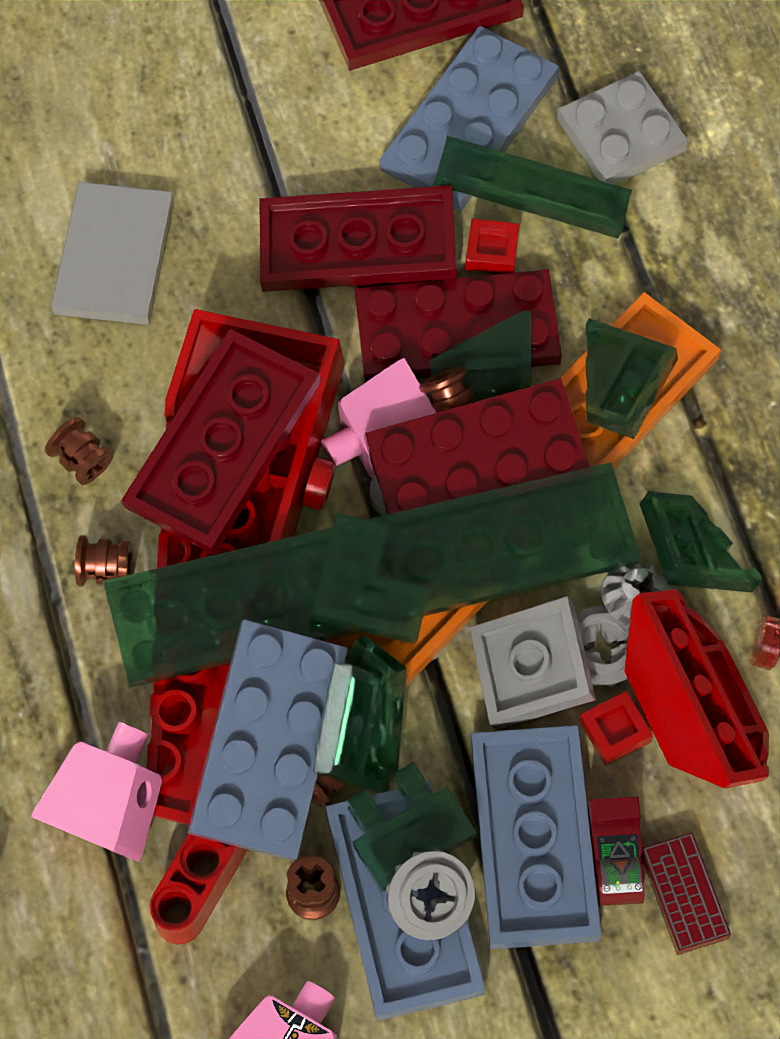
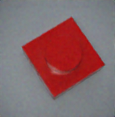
M471 218L465 270L497 274L514 273L520 224Z
M627 691L580 714L579 723L605 766L650 744L653 739L652 732Z

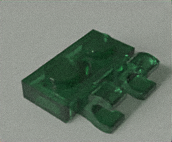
M414 762L395 772L397 779L394 780L400 793L411 808L387 822L367 789L347 800L350 805L347 807L349 813L364 833V835L353 841V848L381 893L386 891V887L391 884L392 878L395 875V866L406 862L413 856L414 852H428L438 849L449 854L476 838L477 832L449 787L447 786L433 794Z

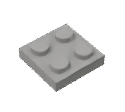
M639 71L569 103L557 111V121L604 190L679 155L687 149V138Z
M568 596L469 627L489 724L494 729H503L596 700L575 606Z

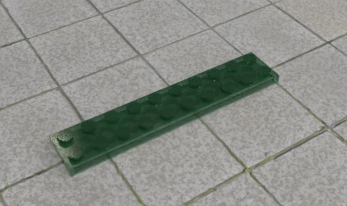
M610 462L103 581V587L128 687L131 688L230 664L240 623L243 620L325 641L614 571L624 566H634L640 562L641 555L614 469Z

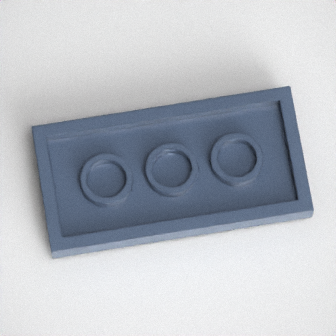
M479 25L380 158V170L414 188L452 185L454 209L461 212L559 77V66Z
M243 620L240 623L187 834L291 861L297 860L347 654V647L248 620Z
M578 725L471 733L490 950L600 941L601 927Z
M431 781L325 806L376 1021L485 995L486 989L467 920L457 931L447 937L437 940H422L405 933L388 912L389 903L386 887L391 884L392 878L395 875V866L406 862L413 856L414 852H428L438 849L450 854ZM434 877L429 880L427 888H418L417 891L411 890L412 894L424 901L425 911L426 908H429L432 899H441V896L450 897V895L434 886Z

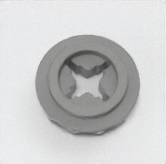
M634 558L625 566L616 563L605 576L601 586V596L606 609L613 618L627 628L630 627L632 601L640 593L639 587L645 588L648 592L677 589L682 594V590L671 586V574L660 575L655 572L654 562L646 567H642Z
M605 606L591 607L576 614L592 684L608 685L613 688L617 683L628 679L624 670L629 628L613 618ZM597 630H600L601 637H604L608 645L616 644V646H619L611 650L608 664H605V660L601 659L599 652L587 650L595 647Z
M438 849L428 852H414L413 856L406 862L395 866V875L392 878L391 884L386 887L389 903L388 912L396 924L408 935L422 940L441 939L457 931L468 919L475 900L474 882L467 867L456 857ZM434 877V886L450 895V897L441 896V899H432L429 908H426L425 911L424 901L412 894L411 890L417 891L418 888H427L429 880Z

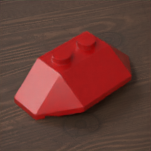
M677 589L639 593L632 601L624 672L669 766L724 789L764 781L769 777V767L766 765L769 756V731L724 641L701 615L686 606V599Z

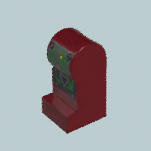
M639 796L589 799L587 810L598 905L643 904L644 875L641 860L643 853L640 832Z

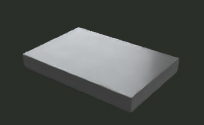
M78 182L51 304L53 315L144 325L150 324L174 204L173 192Z

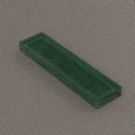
M451 136L446 138L433 184L436 186L452 185V190L617 239L623 229L632 192L631 189Z

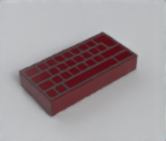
M693 832L643 847L641 859L676 954L681 955L728 940L731 933Z

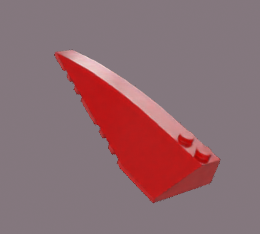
M199 309L193 310L165 398L164 416L166 418V429L229 329L318 372L322 382L215 555L162 527L158 535L154 609L156 628L155 642H153L152 647L153 686L149 705L151 726L150 743L147 745L146 769L161 775L162 779L153 817L188 826L240 623L243 620H248L267 626L303 509V498L313 463L319 455L321 439L324 438L345 366L340 341L337 338Z

